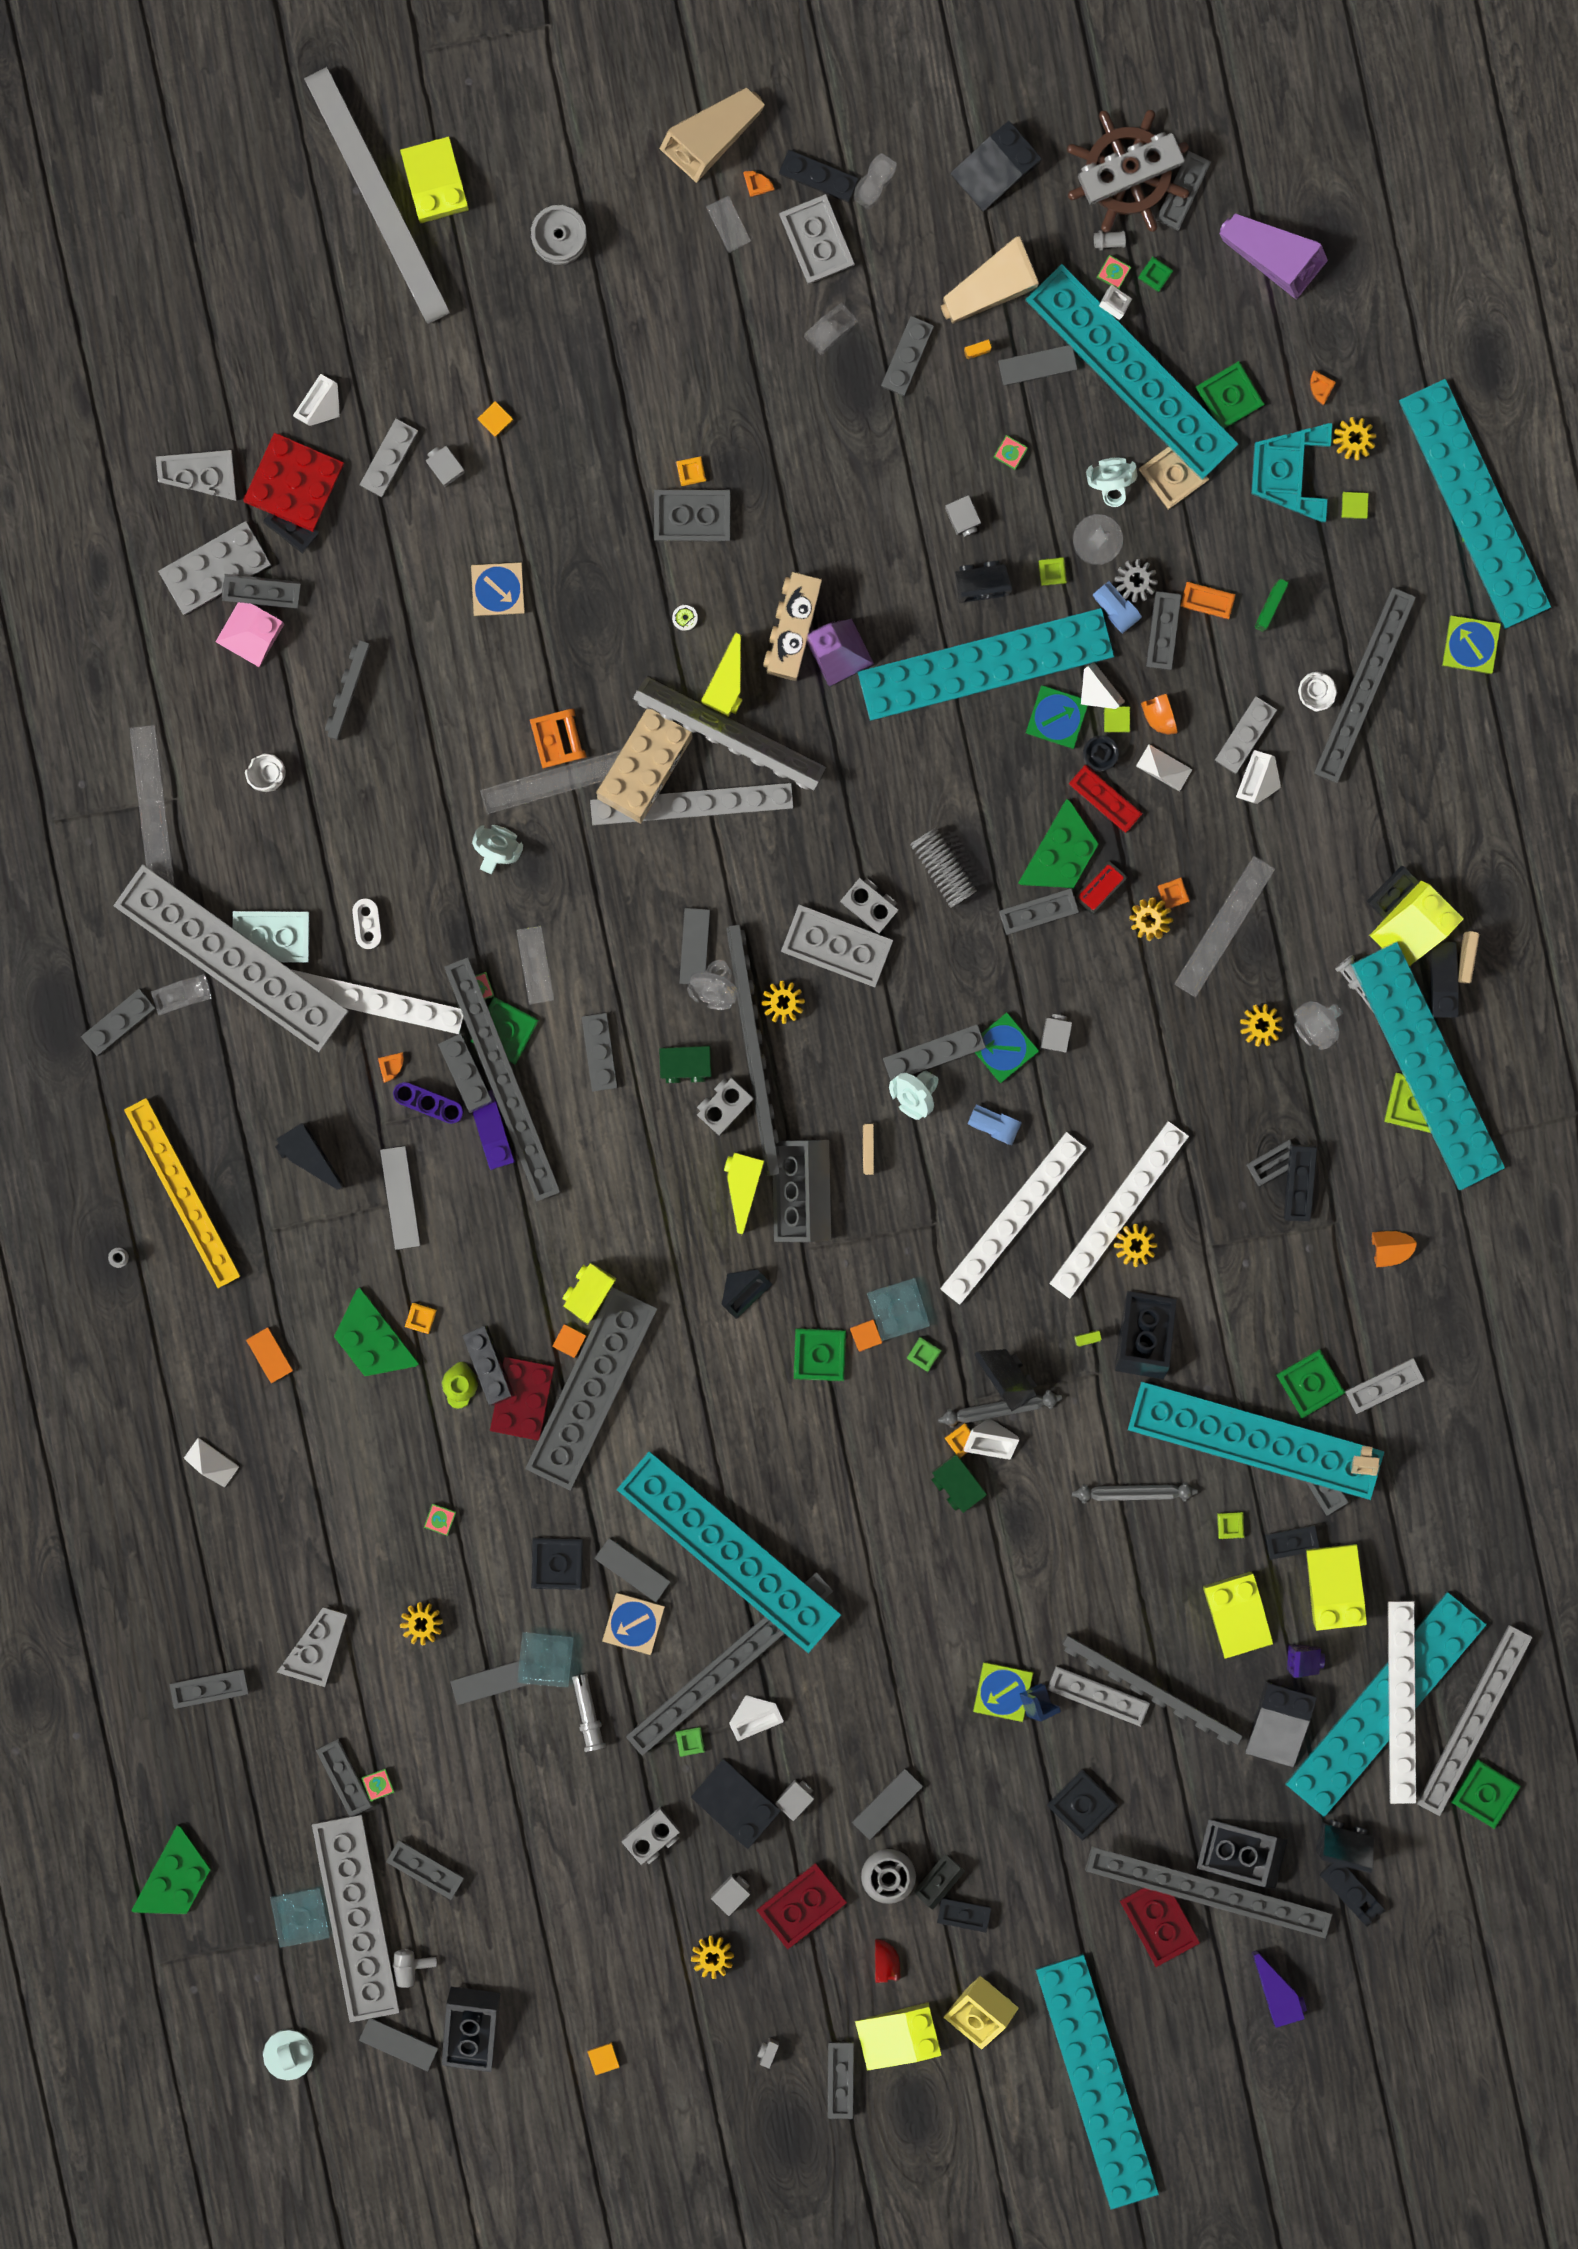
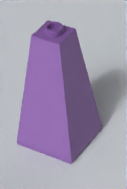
M1234 214L1231 219L1228 218L1220 229L1221 232L1219 234L1227 245L1296 300L1328 261L1322 245L1318 242L1238 214Z
M852 619L831 623L807 635L806 642L828 686L874 664Z

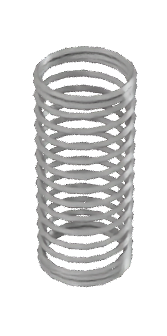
M934 828L912 842L910 846H912V849L921 847L915 854L925 851L919 856V859L926 857L922 861V864L929 862L925 869L933 866L928 870V873L936 871L931 875V878L940 875L934 880V883L943 880L937 885V888L944 886L940 890L941 893L950 889L943 897L951 895L946 899V902L951 901L948 903L951 908L977 890L972 886L961 892L972 882H967L960 886L969 878L965 877L957 881L966 872L953 877L962 870V867L950 872L959 865L958 862L946 868L956 858L943 863L953 853L942 857L950 851V848L938 853L947 846V843L935 848L944 841L943 838L931 844L941 836V834H937L932 837L939 832L937 828Z

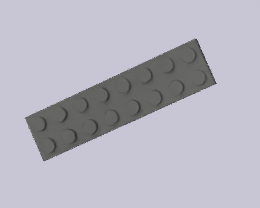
M614 1287L611 1288L529 1459L526 1470L571 1491L657 1311L656 1307Z

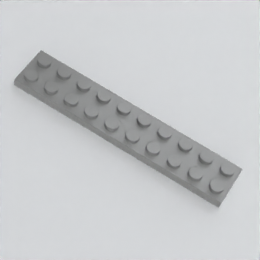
M145 865L140 867L114 904V907L318 1052L322 1050L349 1012Z

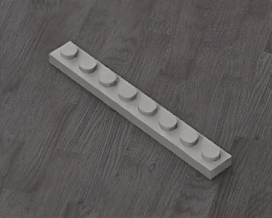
M791 783L659 794L643 821L793 809ZM598 799L590 800L592 825L637 822Z
M1510 1625L1507 1627L1417 1801V1805L1439 1816L1441 1815L1532 1639L1531 1636Z

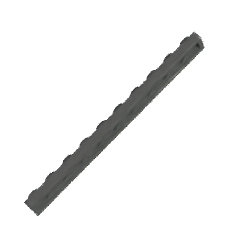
M739 925L727 927L726 931L766 1176L780 1174L779 1169H782V1159L780 1154H776L775 1144H778V1134L776 1129H772L771 1119H774V1109L772 1104H768L767 1094H770V1085L768 1079L764 1080L763 1069H766V1060L764 1054L760 1055L759 1045L762 1044V1035L760 1029L756 1030L755 1020L758 1019V1010L756 1004L752 1005L751 995H754L753 981L748 980L747 970H750V961L748 955H744L743 945H746V936L744 930H740Z
M465 958L444 966L535 1200L539 1201L560 1193L469 959Z
M817 1572L804 1582L822 1599H825L833 1592ZM763 1617L628 1733L626 1738L643 1756L779 1639L784 1632L766 1617Z
M1091 1847L1085 1868L1086 1872L1325 1939L1332 1917L1331 1913L1096 1847Z

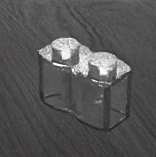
M882 153L876 156L869 166L868 175L864 176L855 188L854 201L868 210L874 207L881 197L882 188L886 187L895 175L896 162Z

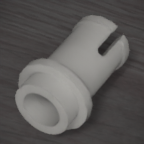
M1099 230V233H1094V248H1099V250L1109 247H1125L1126 245L1124 231L1103 233L1102 230Z
M114 1248L109 1253L108 1259L113 1267L120 1268L127 1264L129 1254L123 1248ZM117 1253H120L123 1256V1260L121 1262H117Z

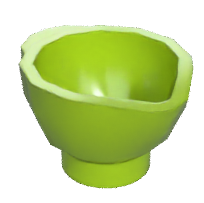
M458 1362L445 1373L442 1380L443 1392L447 1396L448 1403L457 1409L463 1408L468 1404L478 1387L477 1376L464 1362Z

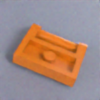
M574 708L530 719L543 769L586 758L585 750L581 748L574 721V716H576ZM564 719L572 753L565 754L556 722L558 720Z

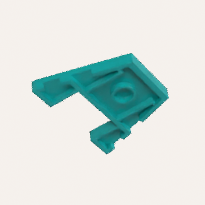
M1332 423L1255 442L1251 494L1319 522H1326L1327 499L1301 497L1304 445L1330 447Z

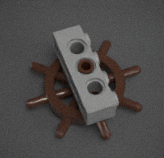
M1103 110L1099 113V118L1106 134L1094 144L1091 151L1075 144H1069L1067 147L1068 153L1087 160L1086 166L1081 168L1082 173L1078 176L1081 186L1069 191L1068 198L1076 200L1086 195L1090 205L1098 202L1106 208L1107 213L1101 226V230L1105 233L1111 230L1117 213L1124 215L1141 213L1148 230L1154 232L1157 230V223L1150 208L1155 206L1166 192L1181 198H1187L1190 195L1188 189L1170 182L1172 169L1183 165L1184 159L1181 153L1186 152L1189 149V145L1186 142L1177 144L1172 133L1167 136L1165 132L1156 136L1151 134L1149 131L1155 118L1153 110H1148L1145 113L1140 128L1122 127L1115 129L1109 113ZM1123 139L1135 140L1133 146L1128 148V153L1125 152L1121 143ZM1112 145L1114 154L1108 157L1100 155L1107 146ZM1149 151H1154V155L1146 157ZM1103 171L1111 172L1110 174L1100 178V174ZM1142 182L1156 187L1147 198H1145L1140 186ZM1126 189H1131L1136 202H1122Z

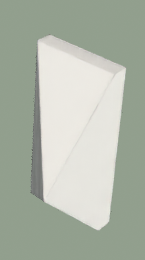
M320 374L293 416L309 426L340 417L337 383Z
M1095 663L1084 669L1081 704L1116 709L1125 702Z
M1151 745L1147 746L1136 767L1178 791L1181 790L1192 771L1191 768Z
M1254 750L1236 797L1258 804L1280 789L1281 785L1275 757Z
M989 1418L972 1429L964 1451L1011 1459L1019 1438Z
M200 1438L196 1440L184 1457L198 1472L223 1487H226L239 1468L237 1464Z
M745 1696L729 1724L737 1741H740L784 1721L775 1703Z

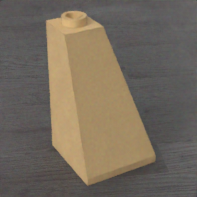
M745 88L673 126L668 131L660 150L697 183L760 115L765 104L757 93Z
M1020 236L1009 242L943 298L944 304L941 305V309L946 320L950 318L952 324L1037 289L1039 283Z

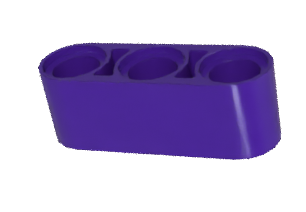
M407 1082L399 1083L394 1088V1099L403 1106L450 1124L459 1122L463 1117V1107L454 1100ZM403 1086L409 1087L412 1091V1097L408 1101H403L398 1096V1091ZM425 1096H432L435 1099V1107L432 1110H426L422 1107V1099ZM449 1105H455L459 1110V1115L454 1120L448 1119L445 1115V1109Z

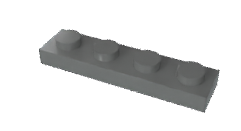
M359 640L358 646L353 645L349 659L353 661L350 669L345 668L341 683L345 685L342 693L337 692L333 703L336 711L334 717L329 716L325 727L329 738L339 740L370 648L369 643Z
M977 1024L883 1058V1061L892 1081L900 1073L912 1075L985 1049L986 1045Z

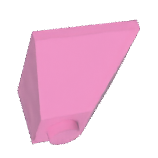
M238 602L218 636L216 643L260 667L284 623L252 604Z

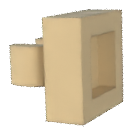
M1362 1446L1361 1455L1354 1456L1351 1473L1377 1476L1379 1458H1371L1372 1447Z

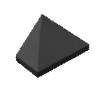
M759 1270L728 1273L721 1305L737 1319L772 1286V1283Z

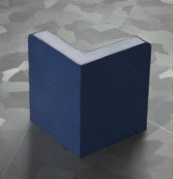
M1041 1683L1020 1693L1027 1717L1042 1722L1061 1712L1059 1706L1051 1703L1046 1686Z

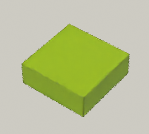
M1343 492L1341 518L1367 519L1368 493Z
M1064 558L1038 561L1041 586L1067 583Z
M1104 707V732H1130V707H1117L1116 709Z
M1096 1330L1076 1335L1074 1339L1077 1346H1083L1101 1341L1100 1331Z
M1243 1512L1217 1513L1219 1539L1244 1538Z

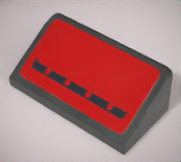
M1108 861L1074 898L1091 914H1094L1128 877Z

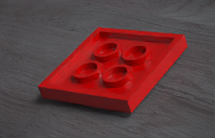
M274 433L244 497V502L313 532L344 463Z

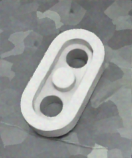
M361 899L353 907L356 941L365 949H373L379 945L382 937L379 911L375 902L370 899ZM369 907L370 915L363 916L361 914L362 908ZM366 932L373 933L374 938L372 941L365 940L364 935Z

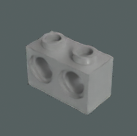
M859 878L840 903L879 934L898 911L895 908L897 902L887 894L883 897L875 891L878 887L868 878L864 881ZM864 889L867 891L868 900L865 903L855 901L854 892L856 890ZM877 905L885 906L888 911L886 918L877 919L873 914L874 907Z
M732 1078L729 1081L723 1079L714 1089L717 1094L711 1100L706 1097L697 1107L700 1110L697 1116L718 1135L753 1100ZM730 1088H734L739 1092V1099L735 1103H728L725 1100V1092ZM711 1107H718L722 1111V1118L717 1122L709 1120L707 1112Z
M659 1807L622 1838V1843L640 1865L645 1861L650 1864L660 1855L657 1852L664 1845L669 1848L679 1839L677 1834L680 1833V1829L665 1811ZM660 1823L666 1824L669 1827L668 1834L664 1836L658 1835L655 1832L656 1825ZM639 1840H646L649 1842L650 1848L646 1852H640L636 1849L635 1844Z

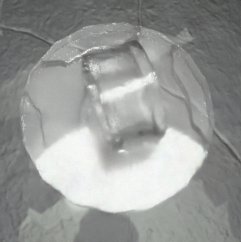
M1094 514L1084 518L1077 525L1073 533L1075 552L1083 561L1091 565H1102L1111 562L1119 554L1123 546V534L1120 526L1114 519L1106 515Z
M723 960L714 961L708 966L706 972L696 973L691 976L687 988L689 996L697 1003L700 1000L707 1002L708 1008L716 1010L731 1008L732 1003L736 1001L738 991L730 981L732 972ZM724 969L721 975L715 974L718 970Z
M1306 1002L1294 1012V1016L1297 1018V1022L1294 1024L1295 1029L1306 1044L1320 1046L1319 1050L1328 1049L1338 1040L1339 1028L1335 1019L1342 1015L1343 1012L1336 1003L1326 1008L1317 1002Z

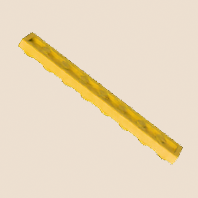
M145 1098L124 1109L217 1288L241 1277L148 1099Z

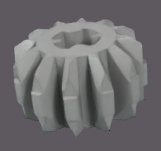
M1136 559L1134 568L1131 562L1127 561L1125 564L1128 571L1122 567L1118 569V572L1124 577H1115V582H1123V585L1118 586L1116 590L1118 592L1123 589L1126 590L1123 595L1124 599H1127L1130 593L1133 594L1132 602L1134 603L1137 602V594L1140 595L1143 601L1147 600L1144 590L1153 595L1155 591L1148 585L1158 584L1157 580L1149 579V577L1156 574V571L1146 572L1150 566L1148 562L1145 563L1143 568H1140V559ZM1135 574L1138 575L1140 580H1143V584L1140 583L1138 587H1134V583L1129 580Z

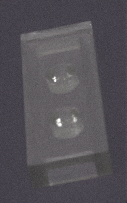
M542 926L516 930L529 1005L554 1001Z

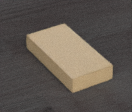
M873 1124L863 1125V1173L865 1175H874Z

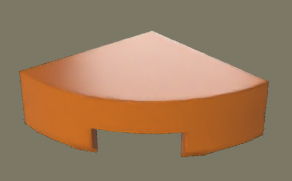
M754 171L743 172L750 197L774 191L771 181L764 175Z
M1313 371L1310 378L1311 392L1315 399L1324 405L1336 382Z
M403 1052L378 1058L384 1083L394 1079L401 1071L404 1061Z

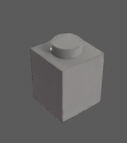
M438 446L427 454L429 456L426 460L427 464L444 487L465 473L447 446L444 448Z
M969 495L945 506V510L957 535L963 533V536L966 537L978 531L977 526L981 522Z
M1052 1014V1019L1046 1018L1040 1048L1066 1052L1072 1022H1067L1066 1016Z
M795 1779L775 1800V1805L794 1821L814 1800V1796L811 1794L814 1790L805 1781L802 1780L799 1783Z
M731 1874L711 1895V1900L730 1916L750 1895L748 1890L750 1885L740 1875L736 1878Z

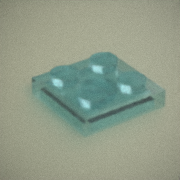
M915 1278L867 1292L882 1341L930 1326Z
M522 1632L517 1683L568 1688L573 1637Z
M320 1887L270 1898L280 1948L330 1938Z

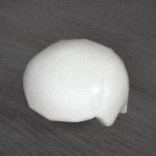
M1316 671L1307 674L1301 680L1298 693L1300 700L1305 706L1313 711L1328 709L1335 702L1337 688L1334 680L1329 675Z
M265 753L253 758L248 769L245 770L248 784L254 789L263 792H270L279 788L286 774L283 762L275 755Z

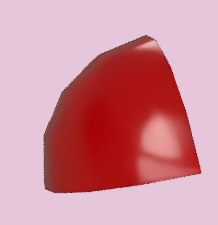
M875 1939V1983L900 1980L898 1953L886 1941Z

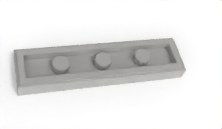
M406 1146L380 1150L395 1250L420 1246Z
M1058 1666L1055 1667L1047 1687L1048 1691L1140 1727L1150 1705L1147 1701Z

